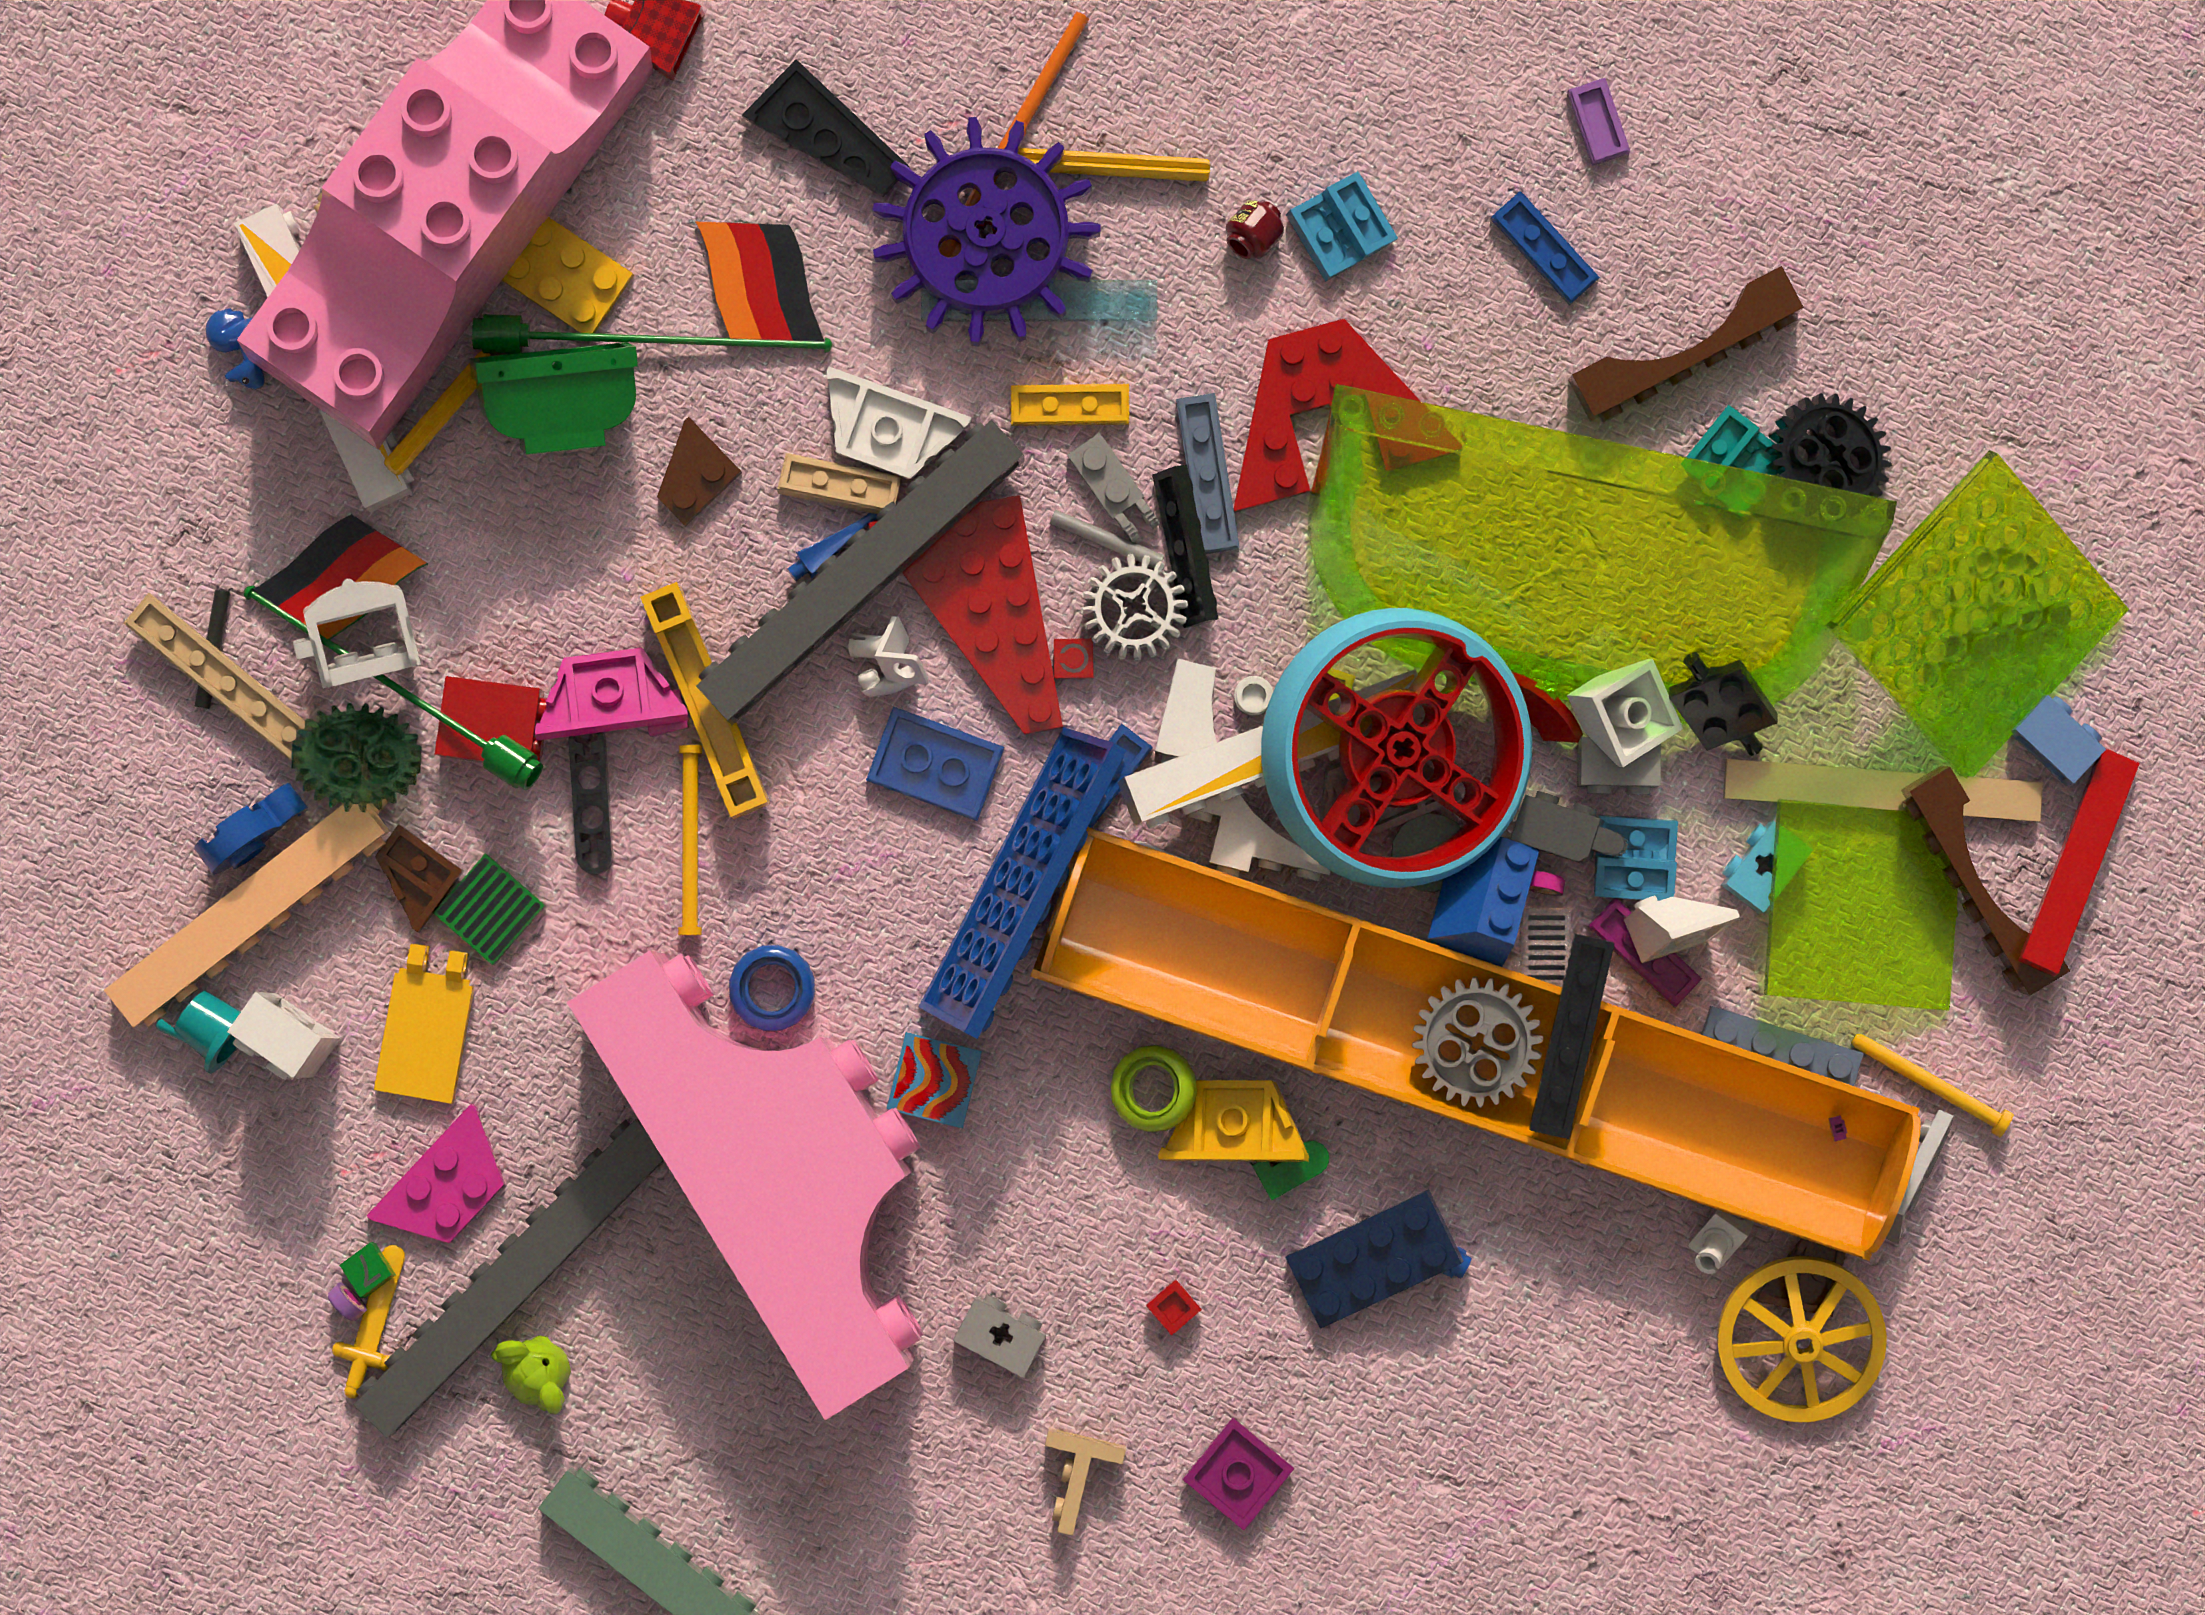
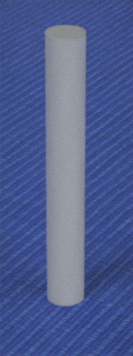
M1056 509L1049 523L1124 556L1133 554L1135 560L1141 563L1145 555L1149 556V566L1155 568L1159 561L1162 562L1164 558L1163 554L1137 543H1132L1125 538Z

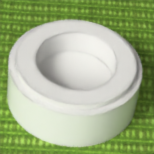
M1259 676L1244 678L1238 683L1234 692V701L1237 708L1249 716L1262 715L1267 711L1273 694L1272 686L1267 680Z

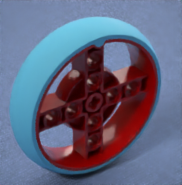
M1411 608L1373 610L1350 617L1321 632L1306 644L1284 670L1270 698L1263 723L1261 738L1263 776L1272 806L1282 825L1292 839L1319 864L1337 875L1369 886L1404 888L1424 885L1451 876L1475 862L1496 843L1511 823L1520 806L1530 776L1532 762L1530 718L1523 694L1513 673L1501 656L1479 635L1456 621L1425 610ZM1392 638L1413 639L1436 646L1408 689H1387L1364 699L1327 673L1349 653L1379 640ZM1442 671L1446 676V685L1439 692L1435 687V678ZM1472 676L1485 696L1493 722L1494 758L1487 786L1454 763L1456 740L1452 725L1446 716ZM1337 693L1341 700V706L1336 713L1332 714L1328 707V701L1333 694ZM1421 704L1425 711V717L1417 725L1413 719V712ZM1305 708L1340 732L1339 759L1343 772L1348 779L1347 784L1322 822L1316 816L1306 798L1299 774L1297 758L1298 737ZM1368 715L1372 721V729L1368 735L1363 736L1360 731V723ZM1395 741L1401 742L1399 745L1403 748L1401 755H1395L1397 751L1393 749ZM1431 760L1434 765V774L1429 780H1426L1423 776V767L1427 761ZM1378 771L1381 775L1382 783L1380 788L1373 792L1369 785L1370 778L1374 772ZM1462 782L1465 787V795L1460 802H1457L1454 798V789ZM1431 797L1465 821V824L1446 841L1415 855L1382 857L1359 851L1387 807H1408ZM1357 805L1360 810V817L1355 824L1351 825L1348 821V812L1352 806Z

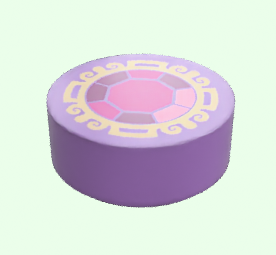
M339 1282L328 1293V1299L332 1306L350 1321H357L367 1311L363 1300L343 1283Z

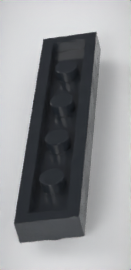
M1574 933L1529 1125V1130L1565 1139L1570 1137L1615 945L1614 942Z

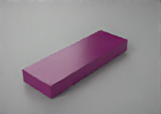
M1613 898L1587 927L1600 939L1614 942L1613 951L1668 1003L1676 1008L1702 978L1676 953L1642 963L1624 922V919L1632 912L1617 898Z

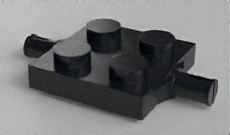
M1692 652V656L1688 654L1683 662L1693 675L1688 680L1669 687V699L1707 751L1731 741L1739 740L1749 755L1753 756L1754 751L1758 754L1762 750L1763 744L1758 740L1754 732L1778 723V713L1740 659L1724 666L1709 668L1697 652Z

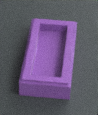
M1606 78L1567 91L1592 166L1631 152Z

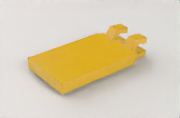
M410 944L407 969L399 968V973L394 974L374 1090L453 1104L475 986H470V980L465 979L469 953L455 950L449 951L445 976L426 972L430 946Z

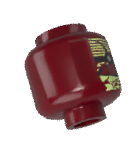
M1249 200L1245 202L1226 224V241L1230 249L1244 259H1259L1267 255L1284 233V226L1280 219L1281 213L1278 208L1268 201L1261 203Z

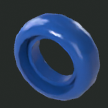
M762 945L746 952L735 964L729 979V998L736 1014L748 1025L763 1031H782L798 1024L810 1011L815 998V977L808 962L796 951L781 945ZM766 965L784 967L792 975L795 982V994L792 1001L785 1008L778 1011H766L759 1008L749 994V984L752 976L758 969Z

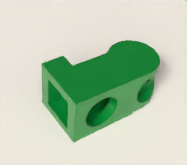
M1312 1140L1303 1142L1309 1155V1162H1278L1273 1166L1269 1162H1256L1252 1164L1271 1200L1312 1179L1326 1169L1329 1164V1154L1323 1144Z

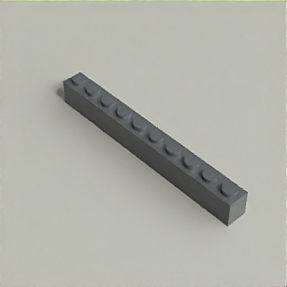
M992 419L985 426L982 423L975 425L964 436L966 443L956 452L952 449L945 452L934 464L937 469L926 479L922 475L916 478L905 490L908 495L897 505L894 502L886 505L876 516L878 522L868 531L862 528L847 541L846 545L849 548L838 558L832 555L818 567L817 572L819 575L809 584L804 581L797 585L787 596L790 601L779 611L773 608L759 620L758 625L760 628L749 638L747 635H743L737 639L728 649L731 654L723 662L718 664L715 661L700 673L699 678L701 681L696 687L731 726L1025 462L1024 454Z
M625 1119L609 1135L614 1141L603 1152L596 1148L581 1163L585 1168L582 1174L576 1180L571 1176L566 1178L553 1192L558 1198L547 1209L541 1204L525 1220L529 1227L519 1237L512 1233L497 1248L501 1255L491 1266L486 1261L482 1263L469 1277L473 1284L463 1294L457 1289L440 1306L445 1312L435 1322L428 1318L412 1334L417 1340L407 1351L402 1347L398 1348L384 1363L389 1369L379 1379L372 1375L356 1391L360 1398L353 1405L386 1438L393 1436L661 1165L664 1159L639 1119H635L631 1124Z

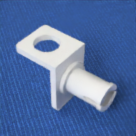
M898 616L891 617L883 636L857 632L851 635L852 639H849L848 644L850 656L853 658L876 659L887 681L927 683L928 676L919 657L912 654H904L909 643V637ZM902 663L910 666L914 673L901 671L898 669L899 664Z
M1716 1209L1711 1218L1689 1243V1247L1698 1253L1695 1258L1697 1268L1707 1274L1716 1273L1746 1240L1755 1222L1747 1219L1739 1220L1732 1214Z

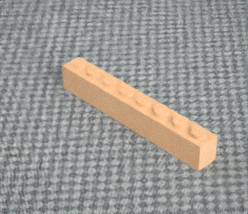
M362 794L354 795L104 989L105 993L133 1028L143 1023L149 1028L167 1014L163 1007L172 1000L176 999L178 1003H181L198 990L194 983L207 974L212 979L230 965L226 960L237 950L243 955L261 941L257 936L268 926L274 931L292 917L288 910L301 901L306 906L323 893L319 886L332 877L337 882L355 868L351 862L359 855L364 853L368 858L386 844L383 837L390 830Z

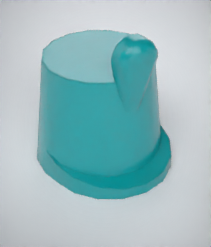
M203 991L187 1005L174 1028L162 1019L158 1020L156 1028L169 1036L189 1044L205 1059L204 1070L212 1074L220 1069L238 1049L233 1045L236 1038L227 1031L241 1011L211 993Z

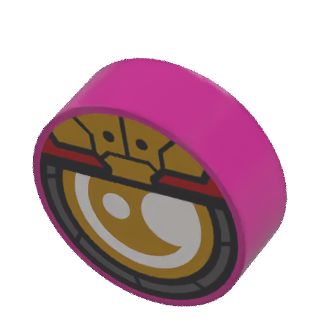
M1534 871L1529 891L1544 895L1562 896L1565 880L1563 877L1555 874Z

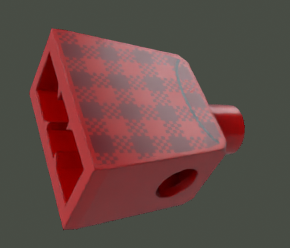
M610 0L604 15L648 45L651 51L653 69L674 81L705 13L701 5L686 0H635L633 5L622 0Z

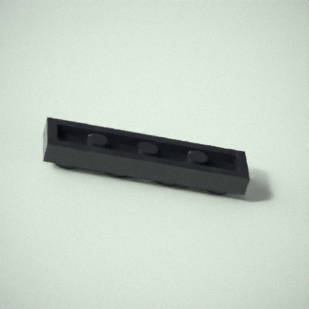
M1173 466L1152 474L1171 569L1177 575L1174 584L1175 586L1183 585L1184 592L1177 595V599L1186 600L1188 603L1187 608L1180 609L1181 615L1186 617V623L1183 624V628H1189L1209 623L1219 618L1217 600L1211 584L1209 561L1203 545L1201 522L1197 515L1193 496V484L1189 476L1188 466Z

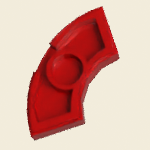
M1512 672L1526 702L1530 723L1538 730L1543 741L1578 743L1583 736V732L1569 708L1558 697L1553 700L1545 691L1535 687L1537 685L1536 681Z

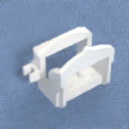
M346 579L343 581L342 586L319 596L303 610L309 637L292 641L297 659L310 656L315 657L323 689L421 665L403 592L398 585L382 582H354L352 579ZM395 606L405 646L397 647V643H387L374 647V654L358 657L357 652L346 653L336 656L334 658L335 663L327 665L317 625Z

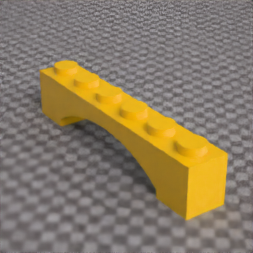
M675 582L641 596V601L687 705L730 817L737 819L770 805L738 723L736 722L731 726L696 687L701 681L699 678L700 673L712 663V660L682 587L678 582Z

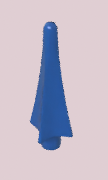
M868 513L837 533L796 552V559L798 561L787 568L788 573L795 581L807 573L813 579L818 574V567L826 559L836 555L846 546L847 541L862 528L865 529L870 522H874L877 514Z

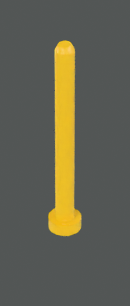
M1856 1034L1852 1039L1851 1044L1854 1048L1992 1126L1991 1133L1997 1137H2002L2014 1116L2010 1111L2004 1109L1999 1113L1863 1034Z

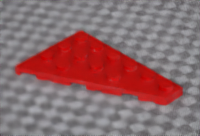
M1020 495L980 502L907 567L902 574L1024 735L1063 728ZM878 521L870 522V523H869V527L871 528V527L874 526Z

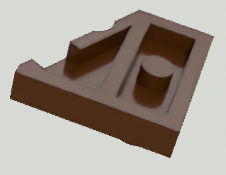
M688 417L684 420L657 498L686 527L742 472L696 423Z
M400 824L397 825L386 840V844L375 856L383 873L386 874L397 900L400 901L408 916L412 929L419 933L464 872L463 869Z
M1801 1238L1787 1257H1817L1843 1266L1846 1253ZM1796 1273L1803 1310L1816 1313L1836 1281L1817 1274ZM1781 1276L1767 1282L1757 1293L1755 1301L1790 1308L1785 1277Z

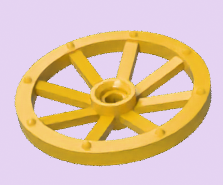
M1794 1256L1774 1260L1748 1274L1739 1282L1726 1300L1717 1329V1347L1720 1362L1728 1381L1737 1394L1761 1413L1790 1422L1824 1420L1852 1407L1869 1391L1876 1381L1886 1353L1887 1335L1884 1318L1869 1288L1859 1277L1843 1266L1826 1259L1810 1256ZM1796 1273L1817 1274L1836 1281L1810 1322L1805 1320ZM1781 1276L1785 1277L1793 1322L1789 1325L1750 1297L1758 1288ZM1849 1289L1863 1305L1869 1321L1820 1333L1843 1294ZM1743 1307L1781 1335L1782 1340L1732 1344L1733 1329L1740 1309ZM1871 1335L1870 1350L1862 1371L1857 1370L1823 1349L1827 1345ZM1810 1338V1344L1807 1348L1800 1349L1797 1347L1796 1341L1798 1339ZM1786 1353L1784 1358L1757 1390L1743 1377L1734 1359ZM1815 1360L1821 1362L1853 1383L1838 1395L1819 1402L1813 1362ZM1796 1363H1799L1801 1365L1807 1405L1785 1404L1768 1398Z

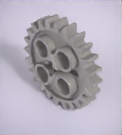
M1473 976L1470 988H1466L1461 979H1457L1455 981L1456 992L1454 993L1444 985L1440 989L1443 997L1442 1001L1433 996L1428 999L1429 1004L1434 1009L1433 1012L1422 1009L1419 1012L1421 1018L1427 1022L1426 1025H1415L1413 1029L1415 1032L1423 1035V1039L1412 1043V1047L1424 1050V1054L1417 1057L1415 1063H1427L1429 1066L1422 1075L1423 1079L1435 1076L1437 1081L1433 1086V1090L1437 1091L1445 1085L1448 1088L1446 1099L1450 1100L1456 1093L1461 1094L1462 1106H1466L1471 1096L1476 1097L1478 1107H1483L1485 1096H1490L1494 1104L1497 1105L1500 1103L1501 1091L1510 1098H1513L1515 1092L1512 1084L1516 1083L1525 1088L1528 1083L1522 1073L1535 1074L1537 1070L1529 1062V1059H1541L1542 1053L1533 1049L1532 1045L1541 1043L1543 1036L1532 1034L1531 1031L1538 1027L1541 1022L1540 1020H1528L1526 1017L1534 1007L1529 1005L1521 1008L1518 1005L1523 996L1521 992L1512 998L1507 996L1509 990L1508 983L1503 985L1499 991L1494 990V978L1491 977L1485 987H1480L1477 976ZM1463 1005H1472L1477 1008L1480 1014L1479 1022L1474 1025L1464 1024L1458 1015L1459 1008ZM1501 1023L1511 1025L1515 1030V1040L1511 1043L1499 1042L1494 1036L1495 1026ZM1446 1024L1454 1025L1471 1037H1475L1478 1032L1485 1035L1483 1042L1486 1045L1508 1053L1510 1059L1504 1060L1496 1053L1482 1046L1478 1051L1473 1050L1470 1039L1448 1031ZM1446 1040L1457 1042L1461 1047V1057L1456 1060H1448L1443 1057L1440 1051L1441 1043ZM1481 1059L1492 1060L1497 1066V1075L1489 1079L1482 1078L1476 1071L1477 1061Z

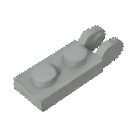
M1100 432L1067 454V457L1109 517L1117 521L1132 543L1140 539L1136 527L1123 514L1135 505L1145 523L1152 529L1160 525L1148 504L1143 500L1145 496Z

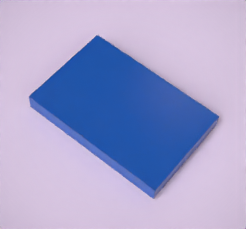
M893 706L866 781L978 822L1005 747Z

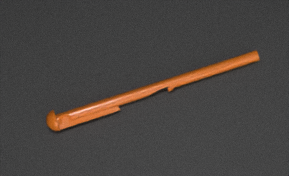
M1075 12L997 148L1005 149L1009 131L1016 120L1024 123L1025 137L1027 126L1089 21V18L1084 14ZM973 189L964 205L973 206L977 204L981 199L980 193ZM946 240L942 242L939 252L945 257L952 258L960 253L962 247L955 240Z

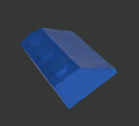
M1500 837L1475 862L1461 871L1444 878L1426 942L1503 967L1515 945L1539 849Z

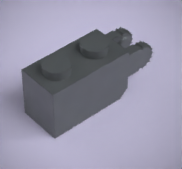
M1537 791L1535 797L1525 794L1510 840L1581 864L1591 860L1595 851L1608 856L1612 855V857L1626 854L1627 846L1629 845L1627 844L1628 840H1625V837L1618 832L1615 833L1612 830L1603 828L1604 820L1595 817L1597 809L1575 803L1573 809L1558 805L1559 797Z

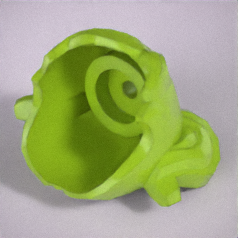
M540 1335L523 1342L508 1340L499 1343L496 1350L491 1352V1357L497 1363L502 1364V1380L508 1391L520 1403L533 1406L538 1405V1408L557 1415L562 1410L563 1403L565 1402L561 1390L571 1374L569 1359L562 1348L553 1344L548 1337ZM542 1361H546L547 1366L543 1365Z

